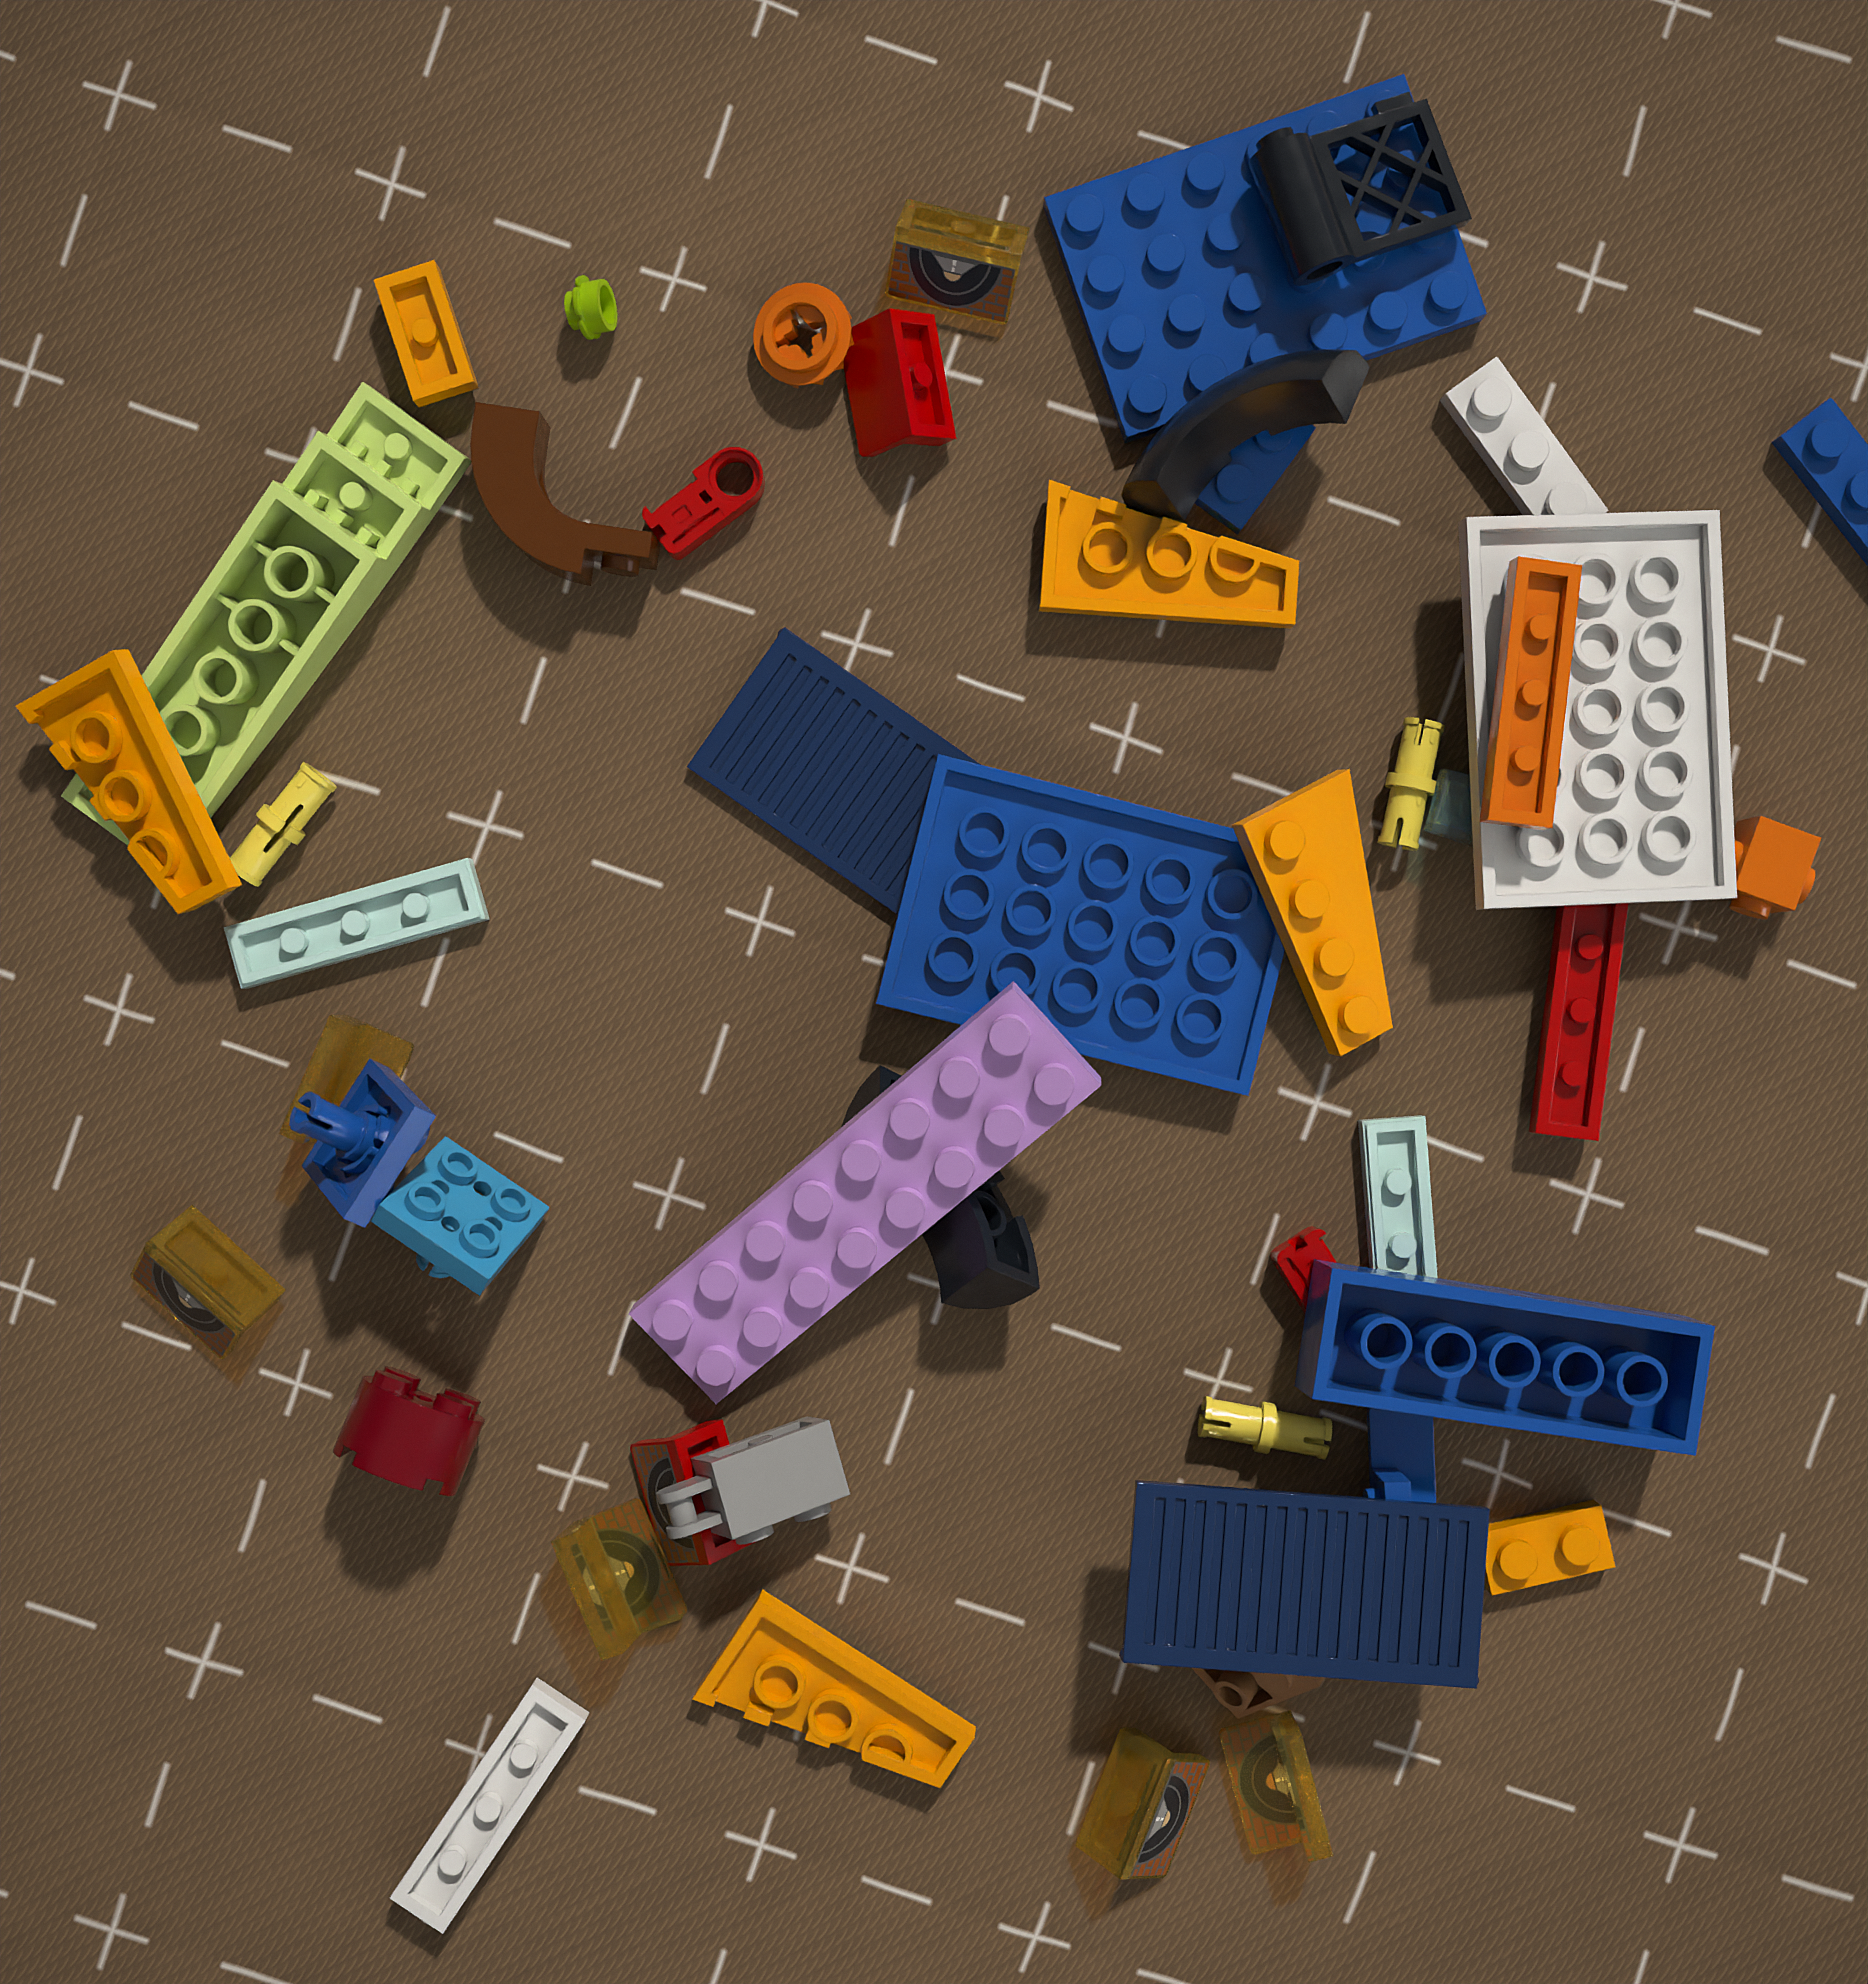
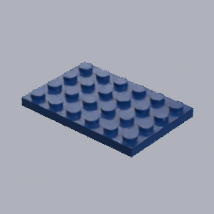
M1405 74L1044 197L1043 208L1124 443L1157 433L1178 410L1199 393L1228 375L1254 363L1279 355L1322 349L1357 350L1367 361L1482 321L1486 316L1487 312L1458 229L1348 265L1338 273L1318 282L1296 286L1293 283L1249 167V159L1258 151L1256 143L1265 135L1275 130L1291 127L1294 134L1307 133L1312 136L1373 116L1370 108L1375 102L1410 92ZM1413 123L1392 129L1385 144L1386 147L1415 162L1422 150ZM1379 134L1370 136L1369 138L1377 141ZM1347 145L1330 149L1336 169L1359 181L1369 156ZM1377 162L1368 186L1399 201L1409 177ZM1427 162L1425 167L1430 169L1429 164ZM1418 182L1408 206L1430 218L1447 214L1440 193ZM1346 193L1347 198L1350 202L1352 196ZM1360 201L1354 215L1364 241L1384 235L1392 219V216ZM1401 222L1398 227V230L1408 227L1409 225Z
M938 754L876 1004L962 1025L1014 981L1081 1055L1249 1096L1285 949L1233 828Z

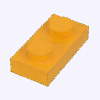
M435 260L374 279L414 403L420 408L478 389V383L440 268Z
M1595 1500L1489 1523L1484 1585L1485 1589L1492 1596L1616 1567L1602 1505Z

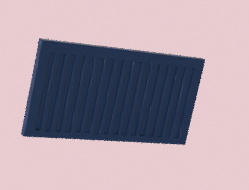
M784 627L779 630L776 640L689 762L687 768L898 915L937 755L940 754L976 764L979 763Z
M1135 1480L1123 1643L1119 1657L1123 1663L1477 1689L1479 1683L1478 1667L1490 1509L1482 1506Z

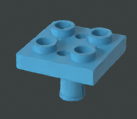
M445 1136L379 1204L371 1222L417 1253L416 1262L422 1271L427 1268L430 1262L434 1264L429 1276L435 1278L451 1276L480 1296L540 1225L550 1207Z

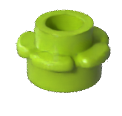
M585 275L578 276L575 279L573 290L565 294L564 307L566 317L571 328L575 331L580 330L586 339H599L601 333L614 331L617 326L615 297L609 283L605 279L589 281V278Z

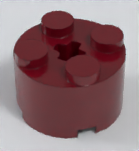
M385 1366L383 1371L375 1370L373 1376H363L333 1448V1453L340 1458L353 1450L356 1452L352 1462L353 1466L377 1477L416 1490L423 1491L427 1479L444 1482L439 1495L455 1496L485 1422V1419L477 1414L481 1401L470 1395L445 1388L444 1393H437L436 1396L418 1390L421 1378L389 1366Z

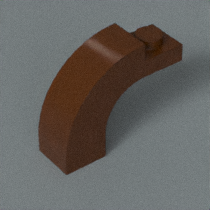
M475 402L470 443L474 479L479 494L491 517L523 554L544 570L560 578L591 586L594 561L601 562L600 569L602 571L620 576L636 577L639 575V568L657 570L660 544L653 532L578 521L563 514L552 505L546 490L544 474L551 428L540 411Z

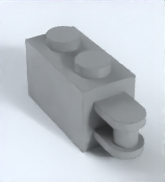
M807 1416L691 1458L695 1477L670 1485L656 1492L659 1504H666L671 1524L666 1527L669 1539L686 1537L710 1528L712 1533L732 1540L735 1539L736 1544L739 1545L753 1543L774 1533L772 1524L794 1516L796 1522H803L824 1516L832 1510L830 1502L850 1495L830 1421ZM701 1493L705 1511L696 1514L691 1496Z

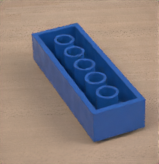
M1314 1259L1294 1386L1315 1400L1696 1456L1715 1326L1684 1315Z

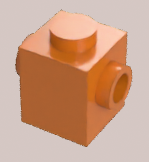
M1763 816L1737 821L1734 829L1737 898H1732L1729 908L1743 915L1767 920L1770 913L1795 911L1797 904L1805 901L1813 887L1815 870L1811 868L1821 837Z

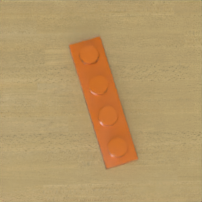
M1520 556L1509 561L1479 822L1538 830L1553 828L1582 565Z

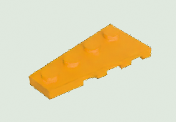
M129 649L112 650L15 706L29 724L38 723L53 743L49 748L51 753L65 770L74 769L94 796L89 801L105 821L114 820L130 841L127 850L177 914L193 911L242 886L237 872Z
M1350 769L1336 770L1232 824V827L1328 1053L1343 1056L1393 1028Z
M763 1589L697 1687L692 1700L714 1707L715 1702H719L744 1711L743 1718L768 1727L770 1721L803 1732L806 1734L805 1740L829 1748L830 1744L833 1743L861 1753L862 1760L938 1788H941L974 1740L976 1726Z

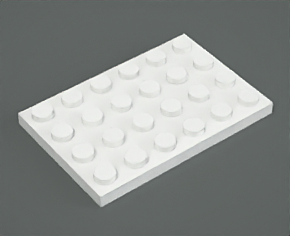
M1720 510L1466 517L1458 523L1476 910L1737 898ZM1518 556L1582 565L1553 828L1546 830L1479 822L1509 561Z

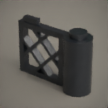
M1406 92L1375 102L1370 108L1373 116L1312 136L1307 133L1294 134L1291 127H1285L1265 135L1256 143L1258 151L1249 159L1248 164L1293 283L1296 286L1318 282L1338 273L1348 265L1464 227L1472 219L1427 98L1413 103L1410 92ZM1413 123L1422 146L1416 162L1385 146L1392 129ZM1379 134L1377 141L1369 138L1370 136ZM1347 145L1369 156L1359 181L1336 169L1330 149ZM1377 162L1409 177L1399 201L1368 186ZM1427 162L1429 164L1430 169L1425 167ZM1418 182L1440 193L1447 214L1430 218L1408 206ZM1346 193L1352 196L1350 202L1347 198ZM1360 201L1392 216L1384 235L1366 241L1363 240L1354 216ZM1401 222L1409 225L1408 227L1398 230V227Z

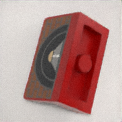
M723 1419L705 1421L671 1437L640 1440L630 1446L657 1546L666 1566L711 1565L753 1544H736L735 1539L732 1540L714 1534L710 1528L686 1537L669 1539L666 1527L671 1524L667 1506L666 1504H659L656 1492L665 1487L696 1476L691 1458L729 1445ZM701 1493L691 1496L696 1514L705 1511Z

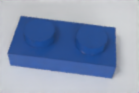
M1313 425L1297 427L1271 436L1264 430L1247 439L1231 450L1232 461L1223 467L1208 483L1195 501V504L1238 535L1316 427Z

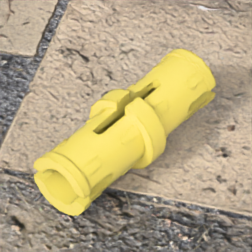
M1406 717L1403 721L1404 728L1395 771L1388 772L1385 787L1390 789L1381 834L1378 836L1377 843L1397 848L1400 829L1403 823L1399 845L1402 846L1403 850L1417 851L1428 796H1434L1437 782L1432 780V774L1441 734L1444 732L1445 725L1425 719L1423 729V724L1419 723V718ZM1422 729H1423L1422 739H1421V743H1420V745H1419V741H1420V737H1421V732H1422Z
M303 762L298 772L272 805L263 804L256 815L260 820L231 857H229L237 875L250 884L259 887L262 883L261 880L291 842L296 845L301 842L306 835L302 828L329 794L335 791L336 785L318 770Z
M1204 1396L1201 1410H1205L1204 1415L1199 1414V1437H1212L1251 1444L1255 1452L1268 1454L1270 1449L1273 1448L1316 1456L1318 1459L1324 1460L1328 1455L1330 1447L1324 1445V1440L1331 1441L1332 1421L1330 1418L1323 1417L1321 1419L1277 1411L1274 1403L1261 1401L1259 1407L1212 1399L1209 1396Z

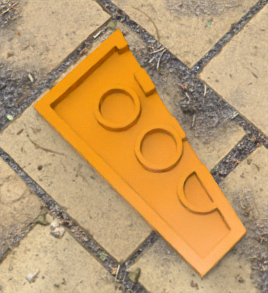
M1049 480L1039 611L1291 629L1295 625L1299 560L1222 535L1218 538L1187 528L1185 523L1166 517L1159 519L1126 508V504L1105 497L1098 499L1070 490L1071 486Z

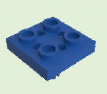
M372 1059L368 1060L340 1106L322 1099L313 1092H307L300 1097L298 1102L310 1108L309 1113L294 1106L289 1123L291 1130L299 1134L303 1133L317 1140L301 1165L343 1219L364 1228L376 1212L379 1204L393 1191L395 1180L411 1155L418 1152L425 1144L429 1135L430 1125L436 1117L389 1067Z

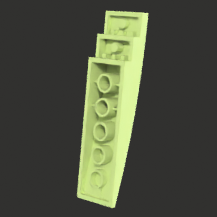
M364 382L361 383L328 434L317 431L283 484L274 480L271 482L142 674V678L210 818L306 695L373 604L471 464V460ZM76 773L61 797L128 845L130 841L114 820L105 821L89 800L94 795Z

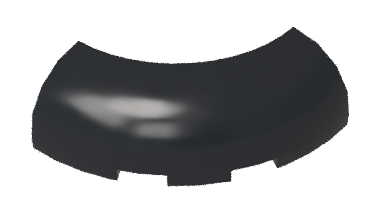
M1322 349L1300 351L1254 363L1219 380L1178 410L1146 446L1135 463L1121 492L1126 507L1150 516L1185 521L1193 504L1204 488L1223 467L1232 461L1231 450L1247 439L1264 430L1271 436L1290 429L1313 424H1346L1370 368L1368 363L1357 350Z
M882 1065L878 1066L859 1087L847 1109L841 1127L897 1081L901 1075ZM1000 1170L922 1234L937 1271L942 1304L963 1309H992L1014 1304L1040 1289L1037 1261L1023 1215L1013 1218L1010 1208L998 1187V1184L1005 1179Z

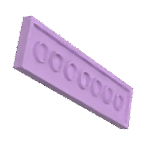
M1013 981L634 1303L629 1315L717 1404L1101 1086V1077Z

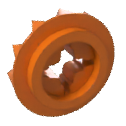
M796 283L786 286L773 294L765 302L757 316L753 332L754 349L757 358L763 368L774 379L797 389L801 385H823L824 379L835 370L844 369V358L849 347L854 345L850 321L852 317L840 298L824 286L814 283ZM796 315H799L813 330L822 328L820 333L812 337L813 349H811L813 356L811 357L798 345L788 346L791 344L790 341L799 336L797 328L799 321Z

